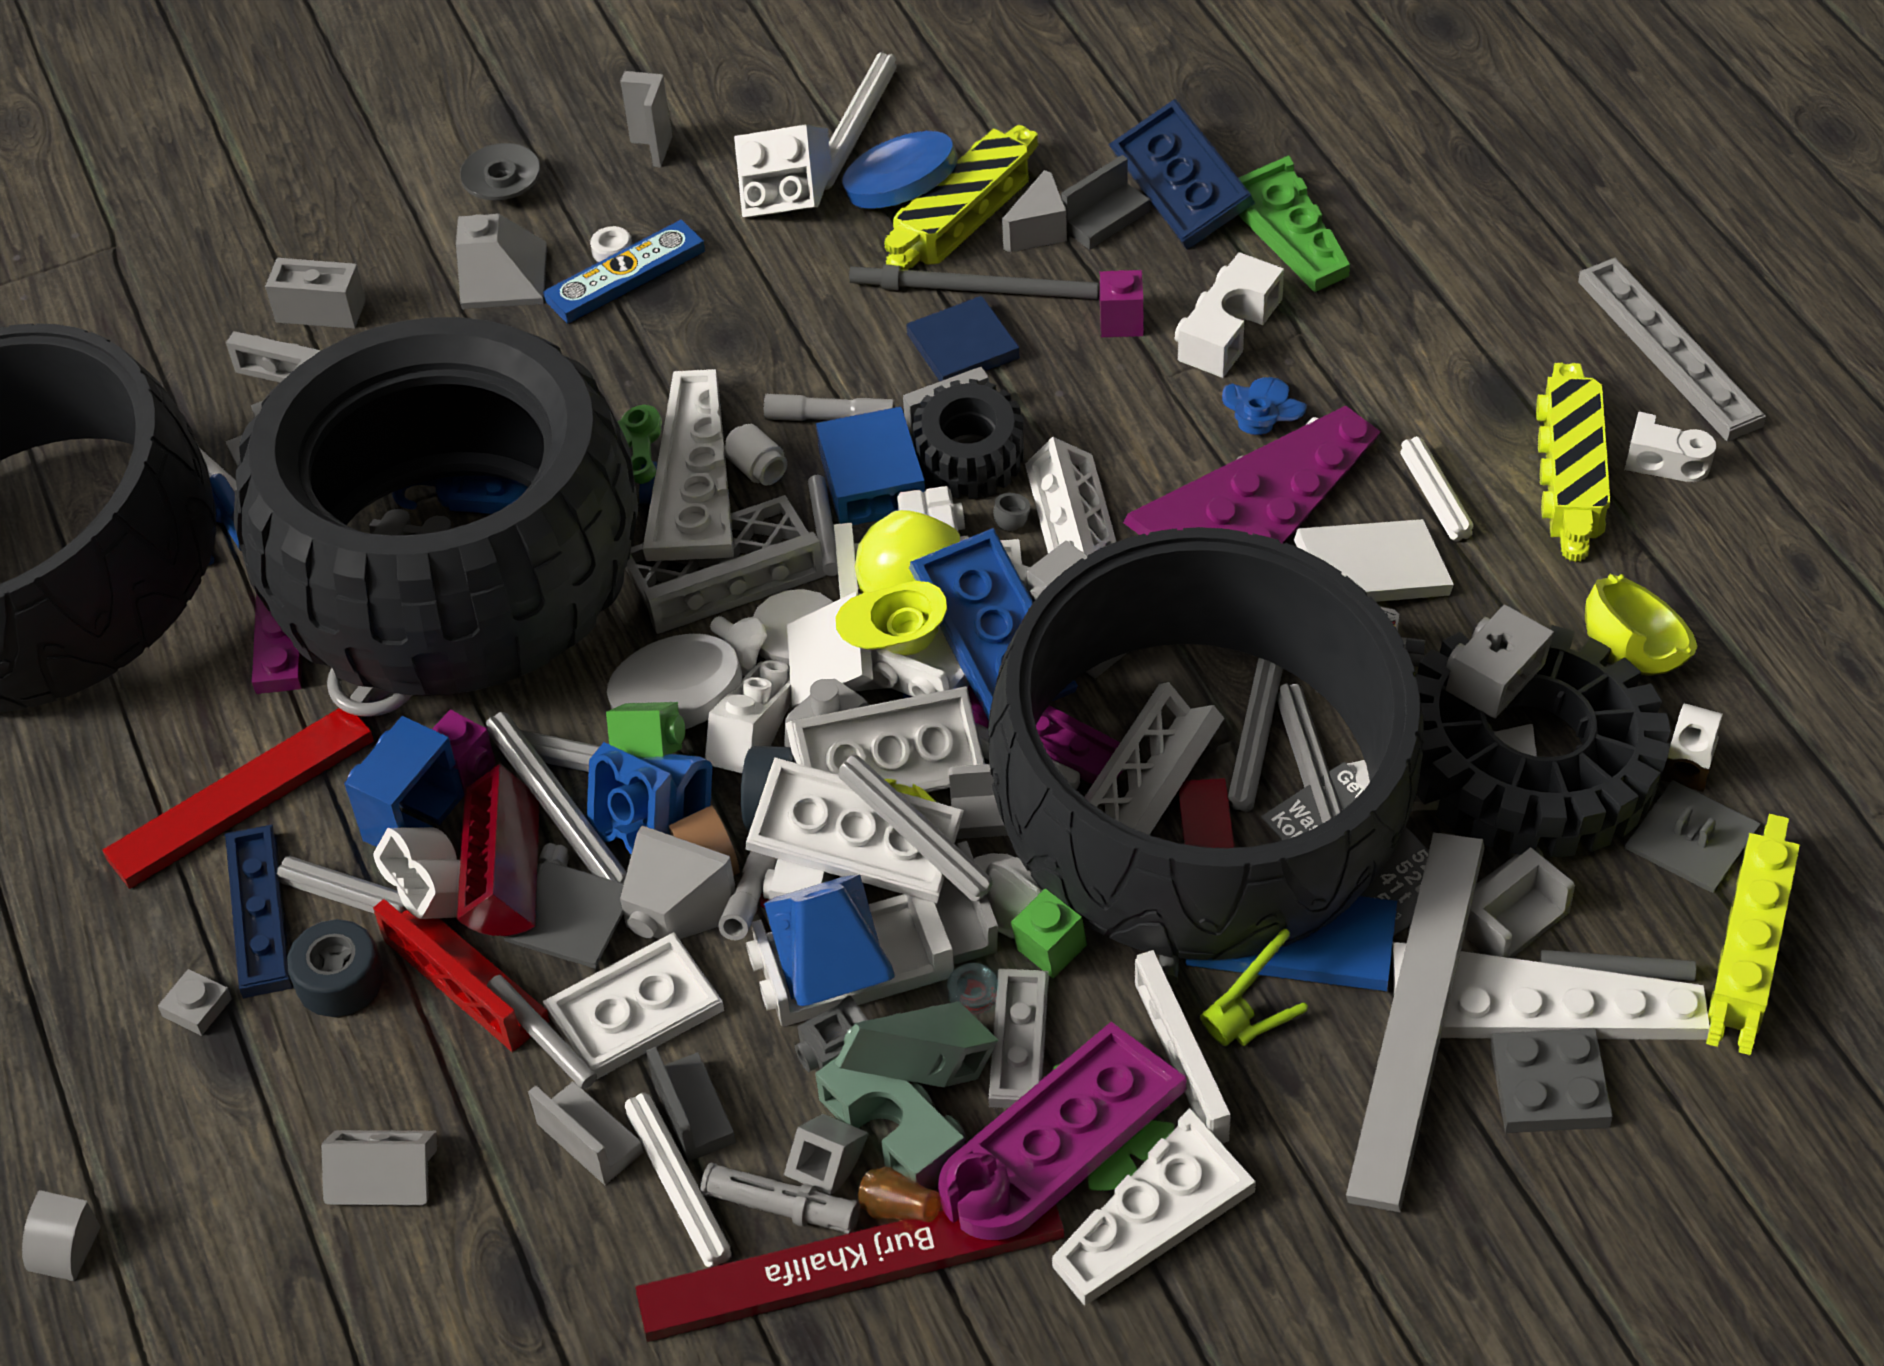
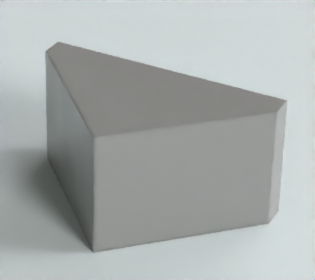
M1044 170L1002 219L1004 250L1015 252L1067 241L1066 209L1050 172Z

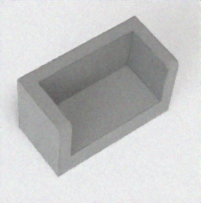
M277 258L265 285L277 323L355 329L366 301L358 267L354 263Z
M1529 848L1474 891L1464 937L1485 955L1513 958L1570 913L1575 884L1534 849Z

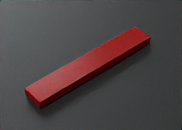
M338 708L102 849L104 856L126 886L131 889L374 741L372 733L358 716Z

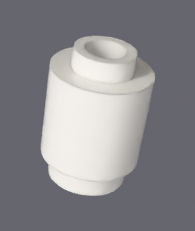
M745 424L733 429L727 436L724 448L726 458L753 482L771 485L783 476L787 468V459L784 457L782 448L757 426Z

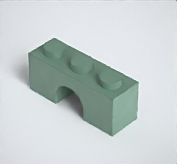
M836 1057L815 1073L819 1100L839 1121L856 1128H860L865 1123L874 1119H888L899 1125L892 1133L882 1139L885 1168L919 1201L938 1186L942 1167L955 1152L965 1145L966 1135L962 1127L950 1115L943 1117L932 1106L929 1095L917 1082L910 1084L907 1080L840 1069L835 1064L838 1058Z

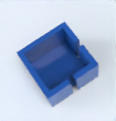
M401 716L390 730L385 731L380 736L376 747L364 761L351 770L344 784L364 842L377 847L387 828L433 827L401 812L400 807L440 825L464 797L465 794L458 769L453 767L456 762L448 736Z

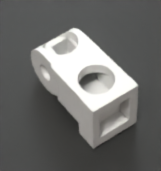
M1638 412L1625 470L1685 482L1702 481L1708 476L1716 450V442L1711 435L1701 430L1681 431V429L1654 424L1656 415Z

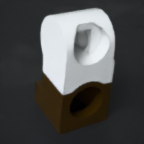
M1683 704L1661 780L1666 782L1674 780L1688 788L1704 792L1718 746L1719 736L1717 735L1723 716L1722 713ZM1675 763H1691L1700 772L1696 774L1682 772L1675 766Z

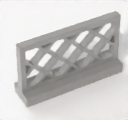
M785 495L731 513L732 530L742 531L737 538H733V558L657 561L653 567L636 564V562L645 560L644 543L631 547L630 559L625 569L649 612L651 624L657 634L826 576L822 567L820 541L814 532L809 533ZM780 513L784 516L779 524L763 522L764 519ZM754 533L770 536L765 544L749 541ZM782 539H789L787 541L780 543ZM740 553H746V555L738 557ZM671 562L687 564L682 572L666 570ZM699 567L705 568V569H702V570L697 571V569H698ZM657 581H658V582H664V583L655 585Z

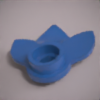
M1263 377L1255 380L1250 387L1229 384L1223 389V404L1235 411L1234 416L1238 421V427L1249 434L1259 435L1268 433L1277 421L1296 420L1302 417L1307 410V404L1294 399H1288V385L1278 378Z

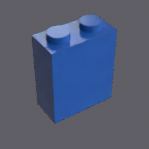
M901 406L816 423L819 454L839 524L852 523V525L881 520L892 512L898 511L897 496H899L900 492L914 490L925 492L924 478Z

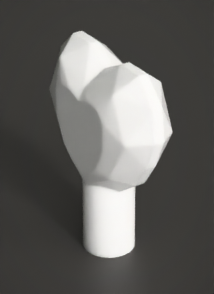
M722 616L714 618L710 625L712 632L733 647L742 670V676L747 675L756 666L759 650L767 638L764 623L757 617L741 619L735 624H732Z

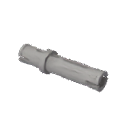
M709 1163L701 1181L703 1196H710L792 1218L793 1224L806 1227L811 1223L848 1234L854 1232L859 1219V1201H851L817 1192L816 1186L803 1183L801 1187L719 1166L716 1163Z

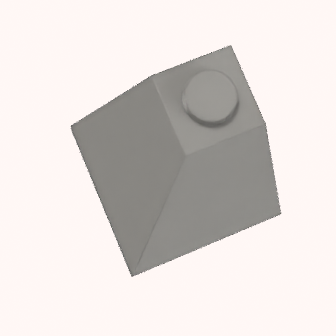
M500 214L458 216L456 252L462 309L544 304L547 260L546 241Z
M642 825L637 832L620 897L626 927L641 937H655L658 939H662L673 932L679 939L719 927V921L726 905L736 891L730 856Z

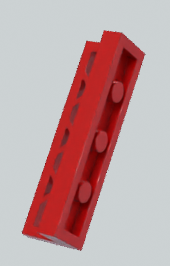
M385 899L373 907L384 942L512 1053L532 1036L518 1023L515 1010L487 987L488 982L493 977L502 975L547 1023L550 1021L547 1010L439 918L419 919L413 916L407 909L400 913Z

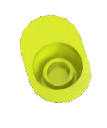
M911 581L890 588L866 592L850 598L840 607L835 616L836 630L844 641L855 647L863 649L885 648L892 653H898L903 656L917 654L933 642L935 635L939 631L938 626L943 622L947 612V600L939 587L923 581Z

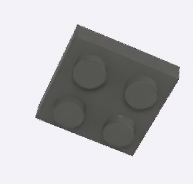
M1595 1028L1492 1033L1490 1047L1505 1133L1610 1128L1612 1112Z

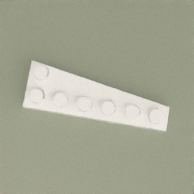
M716 369L673 372L643 544L646 561L734 557L719 384Z
M1407 943L1392 944L1394 994ZM1463 951L1460 952L1441 1038H1491L1492 1033L1595 1028L1597 1039L1707 1040L1709 1020L1704 985Z

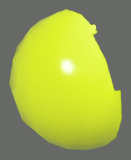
M910 510L892 512L872 525L858 545L854 568L860 593L863 594L915 581L909 569L910 562L960 542L959 532L947 523L919 512Z
M1610 574L1608 578L1597 579L1586 600L1585 623L1589 638L1591 637L1611 648L1608 663L1612 665L1626 658L1641 671V675L1652 676L1665 674L1682 666L1695 654L1698 646L1693 632L1665 601L1645 587L1624 578L1623 574H1620V576Z

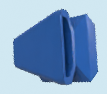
M603 742L589 759L587 820L604 842H611L620 838L624 841L627 850L632 855L637 832L642 825L670 835L669 825L711 805L712 763L699 756L666 754L663 757L637 758Z
M860 875L840 877L777 896L764 903L791 1000L795 999L799 1006L812 1005L889 981L895 977L893 966L880 946Z

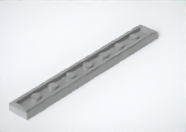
M1433 833L1346 1193L1348 1203L1401 1212L1483 857V839Z

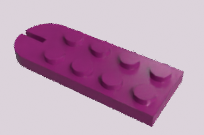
M1110 1022L946 1161L940 1172L938 1182L943 1211L953 1223L960 1219L961 1230L980 1239L1000 1240L1023 1232L1187 1090L1186 1077L1117 1025Z

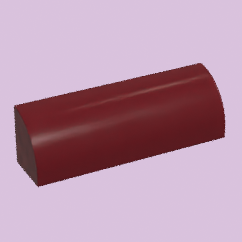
M500 764L465 788L457 920L479 933L493 936H508L525 932L535 926L539 801L526 784Z

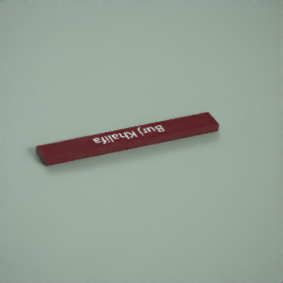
M1055 1204L1023 1232L1006 1239L986 1240L967 1234L961 1230L960 1219L953 1223L946 1216L945 1212L941 1210L635 1286L646 1340L650 1342L1063 1239L1064 1228Z

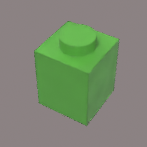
M678 702L625 703L606 711L610 745L637 758L663 757L666 754H672L682 749V742L685 737V723L682 716L679 715Z
M1046 888L1011 921L1017 950L1043 971H1049V976L1053 979L1087 946L1082 917Z

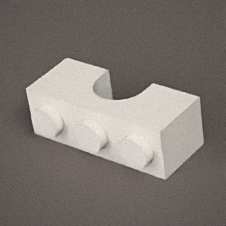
M1239 252L1228 266H1223L1220 269L1216 282L1208 292L1204 291L1200 295L1196 307L1190 316L1182 318L1175 332V341L1178 342V361L1223 378L1243 352L1244 321L1241 319L1263 325L1281 302L1284 269Z

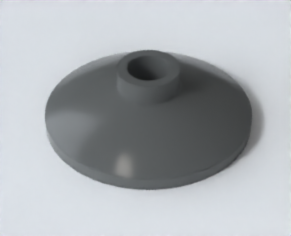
M511 143L493 144L475 151L464 161L460 169V179L465 190L471 195L485 200H505L519 196L528 191L536 183L540 175V164L537 156L530 149Z

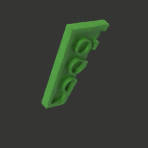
M1289 155L1238 178L1255 201V204L1240 213L1239 216L1314 292L1349 277L1350 263L1331 229H1326L1324 226L1322 213L1317 204H1312L1309 199L1307 186L1301 177L1298 178L1295 174L1294 163Z

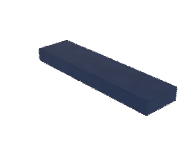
M271 824L227 833L225 838L238 983L242 998L292 989V981L288 973L287 956L289 952L282 884L277 875L280 865L274 826Z

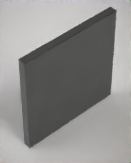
M1672 780L1626 843L1625 849L1714 894L1745 849L1749 833L1755 834L1760 827V823Z
M545 861L537 875L535 926L519 934L504 936L505 942L596 968L623 916L620 897L624 884Z

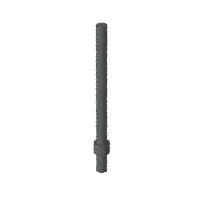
M884 264L883 268L851 266L849 271L850 283L881 285L882 289L899 290L900 286L1098 299L1099 283L901 270L900 265Z

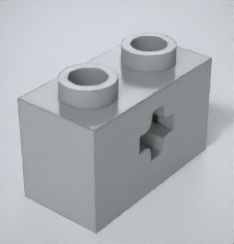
M1504 604L1491 619L1484 617L1479 622L1471 640L1466 645L1460 643L1452 651L1446 664V668L1450 670V675L1445 691L1485 712L1487 715L1496 718L1545 665L1554 631Z

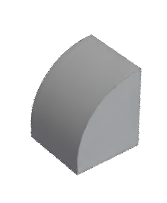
M819 1115L797 1128L784 1175L801 1183L814 1185L817 1187V1190L829 1195L834 1193L843 1185L855 1167L867 1140L868 1132L828 1115Z
M38 1191L29 1211L23 1234L22 1256L26 1271L75 1282L101 1227L88 1201Z

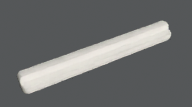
M640 1093L636 1097L629 1098L625 1103L626 1114L705 1266L711 1268L727 1262L731 1257L730 1246L651 1096L646 1093Z

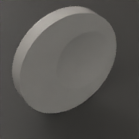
M706 634L677 635L653 642L625 659L617 667L609 680L607 696L612 709L625 703L678 702L679 715L684 720L685 729H688L708 720L709 712L727 694L733 692L741 685L742 670L735 650L726 641Z

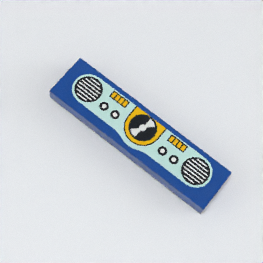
M679 220L544 290L545 301L568 324L705 252L704 241L687 224Z

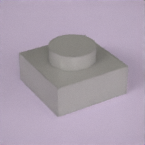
M188 969L159 1003L158 1008L162 1017L202 1036L232 997L227 987Z

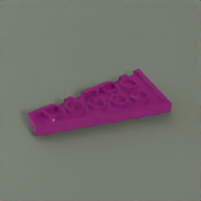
M1345 405L1128 513L1123 523L1139 535L1144 533L1148 535L1150 532L1177 528V530L1193 527L1223 528L1248 532L1250 535L1254 533L1280 540V543L1285 544L1375 442L1381 431Z

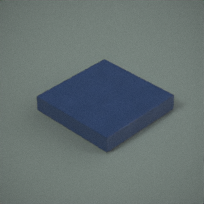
M982 296L906 324L908 337L939 381L978 367H982L984 371L1020 358L1019 346Z

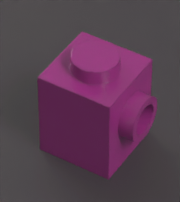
M1142 270L1099 271L1101 338L1143 336Z
M451 709L432 728V730L449 737L456 762L453 767L458 769L465 794V788L488 773L496 764L488 730Z

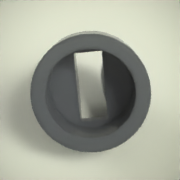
M1004 493L996 498L993 514L995 523L1000 529L1013 532L1026 524L1030 512V502L1027 498L1016 493Z

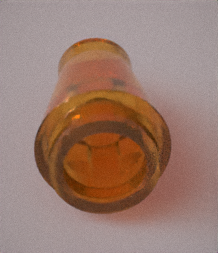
M888 1166L868 1171L862 1179L859 1188L860 1206L862 1209L867 1210L869 1215L875 1219H909L931 1222L936 1218L940 1209L941 1199L937 1191L927 1189Z

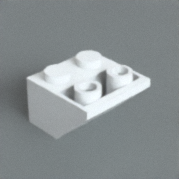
M800 125L734 136L743 218L819 206L832 170L828 128Z

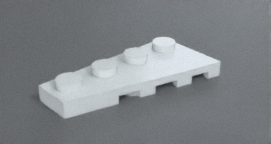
M1189 1108L1178 1120L1176 1129L1165 1140L1161 1138L1148 1152V1159L1132 1176L1127 1175L1115 1188V1195L1101 1210L1096 1209L1052 1256L1053 1268L1083 1305L1086 1306L1255 1192V1181Z

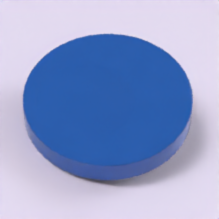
M921 131L905 134L883 142L857 158L844 173L842 183L850 202L855 206L862 208L893 206L914 199L944 181L956 167L958 155L951 138L945 133Z

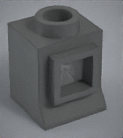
M851 995L846 996L837 1006L797 1026L800 1043L795 1045V1051L807 1072L813 1070L817 1072L838 1057L845 1044L844 1038L849 1029L855 1023L868 1020Z

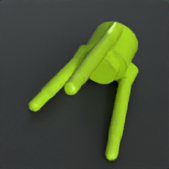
M1282 929L1233 986L1200 1015L1201 1022L1206 1030L1221 1045L1227 1046L1236 1039L1242 1046H1246L1257 1035L1308 1011V1005L1300 1003L1251 1026L1249 1020L1254 1017V1012L1247 1001L1241 997L1259 977L1258 973L1289 938L1290 931L1288 929Z

